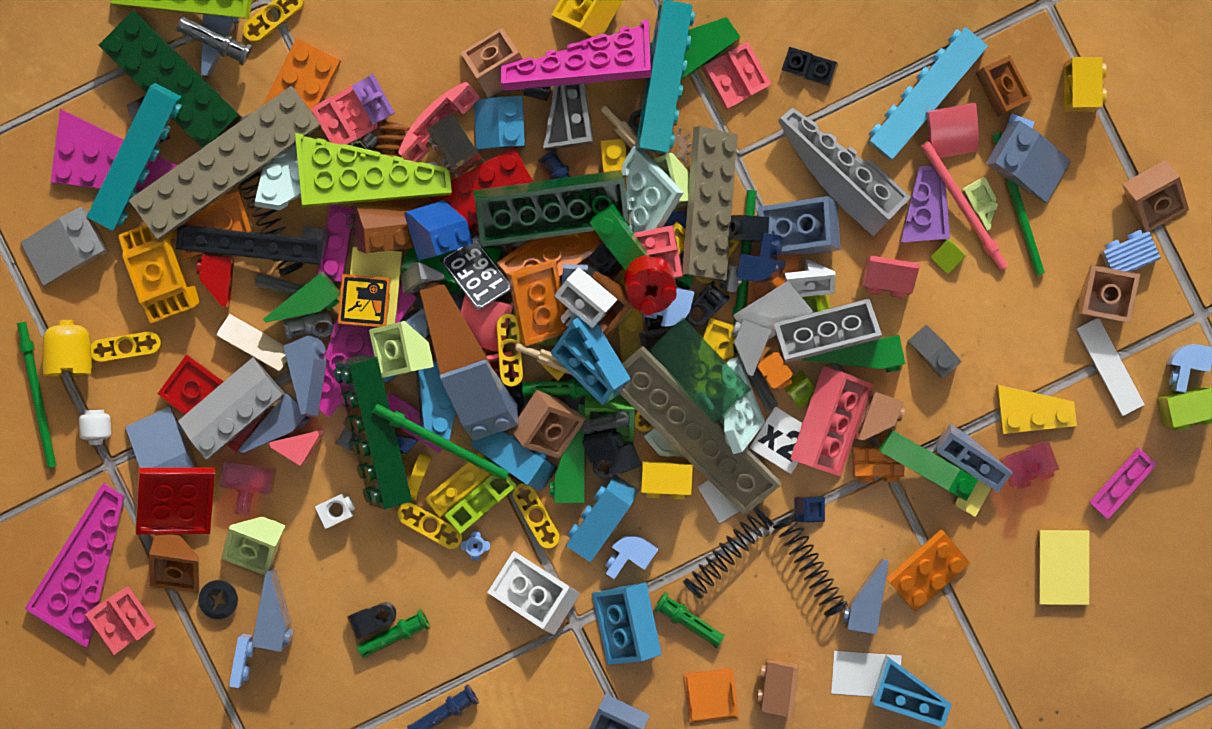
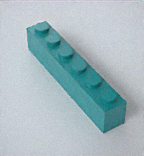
M671 0L659 1L651 48V77L646 79L635 149L664 154L668 153L669 149H672L674 146L675 134H672L673 124H677L679 110L676 109L677 100L681 99L683 85H680L681 75H685L687 61L684 60L685 50H689L691 36H688L689 26H693L695 12L692 11L693 4Z
M156 83L149 87L86 216L87 218L112 231L118 225L123 226L129 213L125 212L128 205L131 204L129 199L139 193L136 191L139 182H145L150 172L146 168L150 160L153 162L156 160L160 152V148L157 146L161 139H166L171 130V127L168 126L171 117H177L182 105L178 104L181 96Z

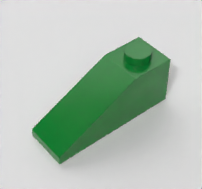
M323 271L263 318V320L267 323L320 312L324 308L330 311L340 303L337 298L341 292Z

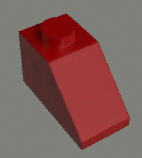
M202 255V259L197 261L196 274H200L199 279L221 306L230 307L235 258Z

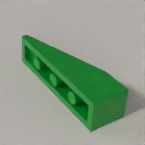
M614 204L594 216L590 221V224L625 270L636 258L649 255Z
M900 335L881 338L802 359V361L855 367L885 368L886 373L901 370L900 365L906 364Z
M580 403L577 412L584 417L585 403ZM581 427L562 455L555 475V482H550V497H555V503H584L585 448L582 443L585 434L582 432Z
M890 429L878 450L965 501L968 500L979 481L972 475Z

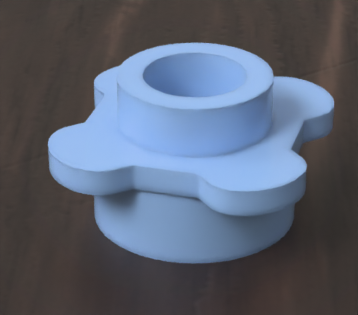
M473 531L471 537L461 543V549L467 551L471 555L472 560L477 561L484 551L490 549V543L482 539L480 532ZM478 544V547L474 548L473 545Z

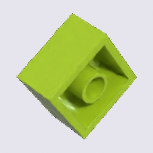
M1201 387L1157 398L1164 427H1171L1172 431L1192 428V423H1196V425L1212 424V387Z

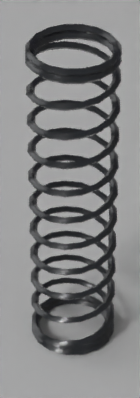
M259 171L243 181L239 186L241 191L249 190L244 194L243 199H256V195L246 196L257 189L259 184L247 188L241 187L260 176L261 173ZM255 199L248 203V208H256L255 205L250 206L253 202H255ZM259 207L251 215L252 217L263 216L255 224L257 226L267 225L260 231V233H262L264 230H266L273 224L277 223L278 221L282 220V218L280 217L269 222L258 224L264 218L277 211L274 209L262 214L254 215L257 211L262 209L261 207ZM286 226L278 228L276 230L265 232L263 234L273 233V235H276L277 233L286 229ZM284 261L277 267V270H279L280 276H284L303 267L304 264L297 262L280 268L288 262Z
M757 506L753 510L765 525L751 515H747V518L758 532L744 522H740L741 527L751 539L737 529H733V532L745 547L730 536H726V539L738 554L723 543H719L731 561L716 550H712L724 568L709 557H705L717 575L702 564H698L710 582L695 571H692V574L703 589L688 578L683 580L685 586L699 599L704 598L701 592L708 593L699 578L714 587V582L706 571L721 580V575L712 563L722 571L728 572V568L719 556L729 564L735 565L734 560L725 548L736 557L742 558L741 553L732 541L745 551H749L748 546L738 534L752 544H756L755 539L745 527L759 537H763V534L752 520L766 530H769V526L772 527L774 525Z
M792 514L773 525V528L778 530L789 523L797 521L779 535V538L798 530L801 531L786 542L784 546L807 538L789 552V555L808 547L811 548L796 559L794 563L817 555L808 564L799 569V572L818 564L821 565L806 576L804 580L827 572L822 578L809 586L808 589L827 581L831 582L815 594L814 597L837 589L818 605L821 606L834 599L841 598L834 606L824 612L825 617L828 618L846 608L848 603L843 601L844 596L842 595L833 597L839 591V587L829 588L833 584L834 579L823 580L829 574V570L817 572L823 567L824 562L813 563L819 557V553L807 555L813 550L814 545L810 544L802 547L809 540V536L797 538L803 533L804 528L791 530L799 523V519H796V514Z

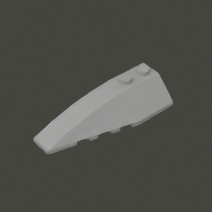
M791 108L778 120L790 143L821 186L873 237L911 198L875 163L869 159L865 162L856 156L857 151L850 146L848 149L844 148L836 142L837 137L831 133L827 134L819 131L816 123L794 108Z

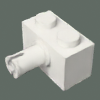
M579 267L566 279L554 295L568 307L561 316L563 323L569 317L571 318L566 324L568 327L573 320L580 317L593 328L617 301L612 294Z

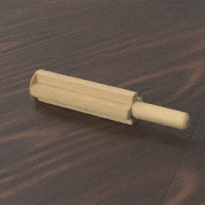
M603 106L601 112L615 126L614 131L632 149L633 146H636V132L625 121H620L607 106ZM644 150L652 160L658 157L654 152Z
M516 344V351L537 358L536 362L571 374L551 352L543 349L537 351L522 344Z

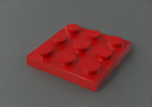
M214 467L139 468L135 522L136 535L210 534L215 480Z

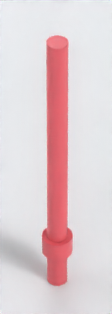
M930 142L921 146L922 150L981 240L982 248L986 255L991 256L999 270L1004 269L1008 264L999 252L995 239L990 238Z

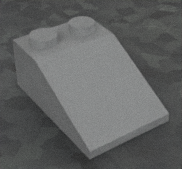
M79 207L21 242L43 286L109 252L94 221L86 217L88 214L87 208Z

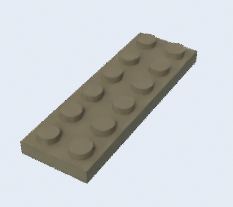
M702 126L693 127L683 275L727 281L730 241L729 223L732 214L737 134Z

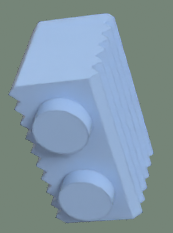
M1141 230L1127 235L1129 240L1119 243L1117 239L1105 244L1106 250L1100 252L1107 268L1126 272L1134 271L1161 259L1150 232L1142 234Z

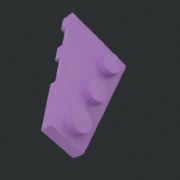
M933 166L918 167L900 243L950 239L946 186Z

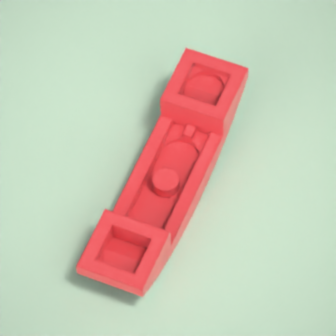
M464 82L441 95L416 119L403 139L398 152L404 160L418 163L429 152L425 145L457 111L464 115L480 97L469 83Z

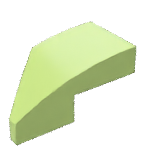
M982 177L962 188L983 227L988 231L991 229L994 211L997 210L998 203H996L997 199L987 179Z

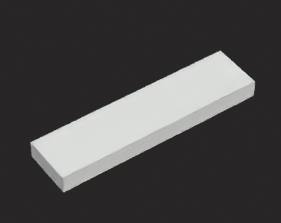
M1099 317L1076 328L1121 416L1145 405Z

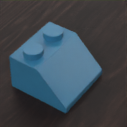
M523 96L495 97L475 102L476 150L525 148Z

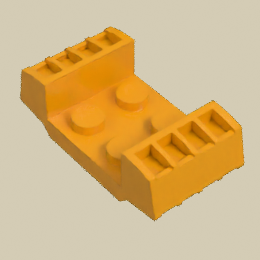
M145 224L118 235L125 265L139 303L143 306L150 323L193 308L200 302L195 286H186L170 243V239L177 237L175 231L158 241Z

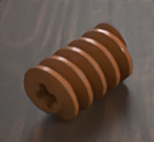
M383 121L387 125L379 126V130L385 133V135L377 136V140L382 142L383 145H377L375 150L383 155L401 157L398 152L401 141L405 138L403 132L409 131L410 127Z

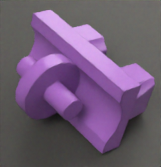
M374 74L352 85L373 125L395 114Z

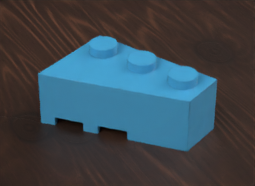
M580 317L571 322L551 351V354L602 405L618 396L631 379L599 325L596 324L592 328Z
M433 362L434 367L415 371L421 426L450 440L456 411L440 379L438 363Z
M508 429L471 442L470 445L528 486L541 492L558 469L557 466L545 459L546 454L523 447L515 435L512 437L506 433Z
M614 475L606 488L600 487L594 496V499L597 500L592 507L588 505L580 516L583 518L579 526L574 524L567 534L570 540L566 546L591 563L632 505L639 490L619 476Z
M885 655L871 703L875 706L944 728L952 704Z

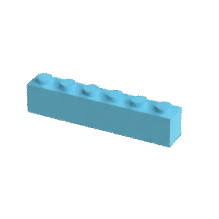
M967 27L961 32L956 29L948 39L951 44L947 49L940 48L932 58L935 63L931 68L924 67L916 78L919 82L915 87L912 88L909 85L900 97L903 101L899 106L896 107L893 104L884 115L888 119L882 126L877 123L868 135L872 138L868 143L889 161L898 154L927 119L926 111L935 110L988 47L986 43Z

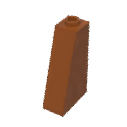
M439 282L426 284L425 289L420 290L440 375L485 359L490 364L444 284L440 285Z

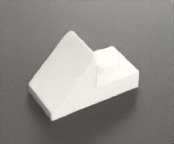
M805 259L804 271L785 273V282L789 281L801 297L834 294L836 274L831 269Z

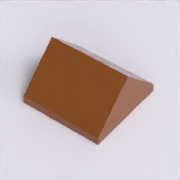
M1010 55L976 72L997 116L1032 99Z

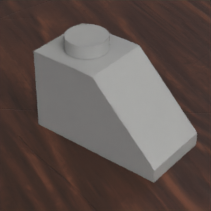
M741 319L740 323L735 322L731 336H734L733 344L746 374L753 376L771 330Z

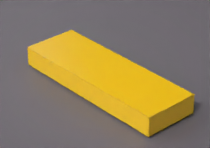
M481 452L477 454V456L489 461ZM467 462L424 500L441 517L491 474Z

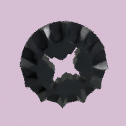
M214 580L203 586L199 593L198 602L200 609L206 616L212 619H224L235 611L238 596L236 589L231 584L222 580ZM223 590L224 592L222 599L225 600V602L228 603V605L220 603L214 609L215 600L210 595L217 596Z

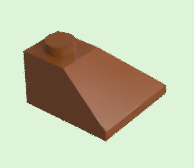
M594 272L591 278L617 299L606 315L597 323L605 337H607L634 307L629 303L625 287L622 284L598 272Z
M155 534L149 553L150 586L199 593V557L179 535Z

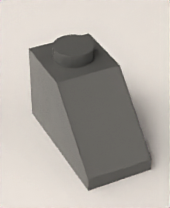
M925 325L908 340L939 378H944L962 362L928 325Z

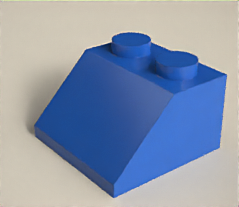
M444 200L404 212L418 261L474 244L467 220Z

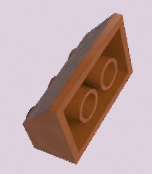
M428 198L354 203L357 250L363 253H374L414 248L404 212L430 205Z

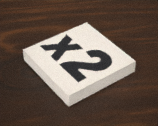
M775 407L749 448L792 474L798 462L791 460V456L802 423Z

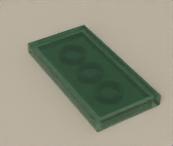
M685 318L678 321L649 350L666 368L677 385L714 424L721 420L751 390Z

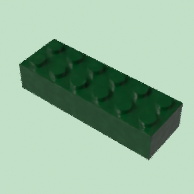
M134 10L99 44L146 93L149 87L156 83L181 96L178 104L182 105L177 117L171 118L202 148L228 131L242 118Z
M621 170L473 190L481 247L595 231L590 221L594 216L614 204L629 226L625 181Z
M359 355L334 362L336 367L334 369V377L336 382L340 383L342 391L339 395L342 406L346 408L348 416L345 418L346 426L353 436V441H351L352 450L357 455L359 461L357 471L365 485L363 489L365 501L371 506L384 510L412 502L395 428L389 424L388 420L372 412L377 403L390 410L378 358L375 356Z

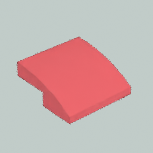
M748 42L702 67L725 110L772 85Z
M352 86L311 108L331 143L350 145L357 138L361 139L379 128L378 123L372 124Z
M976 103L926 111L929 135H926L927 142H930L939 158L978 151L979 132Z
M673 226L634 233L650 257L663 258L670 264L674 279L683 277Z
M465 294L461 314L482 348L499 352L497 322L502 315L512 314L514 305L494 300L478 310ZM506 318L505 322L501 323V327L506 328L507 336L510 318ZM501 335V339L505 340L507 336Z
M128 586L110 596L84 615L112 655L118 653L133 640H139L156 627Z

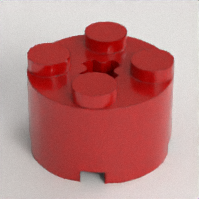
M646 255L636 258L628 265L624 276V285L627 299L636 310L644 315H652L665 310L676 299L677 288L674 274L666 260Z

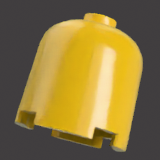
M59 320V325L51 326L45 331L42 350V370L44 376H62V371H72L73 376L91 375V338L86 328L74 325V320Z

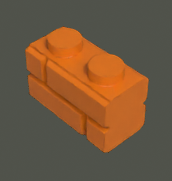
M772 352L760 360L757 367L772 388L778 387L779 390H782L792 383L790 378L793 373L786 364H783L784 361L778 352Z
M852 447L853 477L859 478V482H874V477H883L884 482H898V477H904V465L878 451L880 447Z

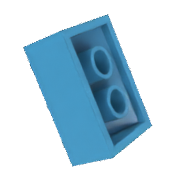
M646 582L592 593L607 665L640 662L662 655Z

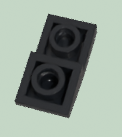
M789 47L782 71L831 87L838 63Z

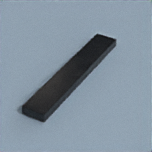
M181 225L178 227L176 249L323 265L325 240Z

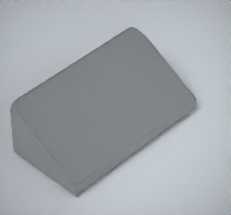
M416 263L401 274L403 293L420 292V290L425 289L426 284L443 280L444 274L422 263Z

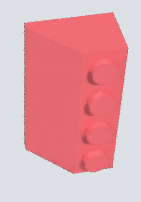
M823 366L818 376L813 396L809 401L806 416L801 424L798 439L793 447L791 460L841 477L873 384Z

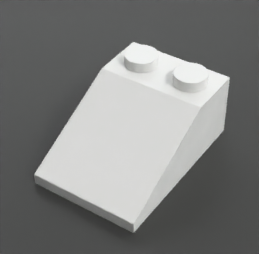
M513 551L487 592L553 635H555L580 595L578 591Z

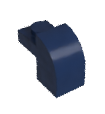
M764 233L760 257L741 254L737 278L756 282H768L777 278L786 264L785 261L777 260L783 246L781 235Z

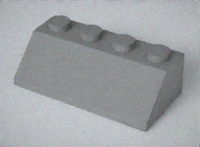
M870 299L774 323L777 343L785 363L882 338Z
M252 357L178 422L200 453L206 459H211L278 402L285 393L259 362Z

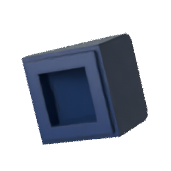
M396 434L400 451L403 454L408 453L419 441L418 439Z
M795 497L794 511L797 516L796 519H799V522H825V497Z

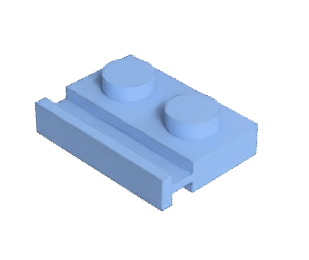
M242 634L238 637L230 687L239 688L244 684V681L248 682L251 667L247 666L248 657H253L255 647H252L251 635Z

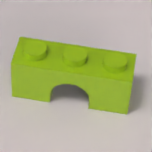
M509 473L505 480L491 475L447 512L445 516L461 534L516 488L518 484Z

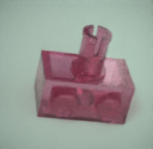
M1043 441L999 458L1000 462L1012 471V475L1008 479L1009 485L1012 487L1017 486L1018 489L1030 486L1032 484L1030 480L1040 477V480L1055 476L1054 471L1059 470L1049 441Z
M231 461L224 462L220 487L232 488L238 491L235 514L250 516L252 496L256 492L263 494L273 493L276 469Z

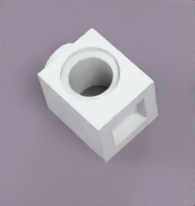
M344 493L315 506L325 529L354 515L353 510L356 509L351 497H346ZM333 503L342 505L343 514L337 517L331 513Z

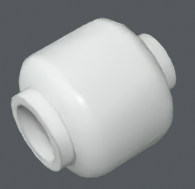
M104 410L84 411L85 414L79 417V436L82 440H88V445H102L104 439L111 437L110 415L104 413Z

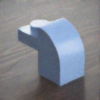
M676 287L677 297L669 307L652 315L642 314V316L657 319V315H661V326L676 325L688 315L694 291Z
M1197 344L1184 345L1172 352L1167 360V365L1176 366L1175 370L1171 371L1169 378L1172 391L1186 392L1191 369L1202 372L1211 371L1212 347Z
M628 535L618 539L612 545V548L619 553L617 556L612 554L605 564L608 568L606 574L615 579L628 559L645 570L658 551V547L636 535Z

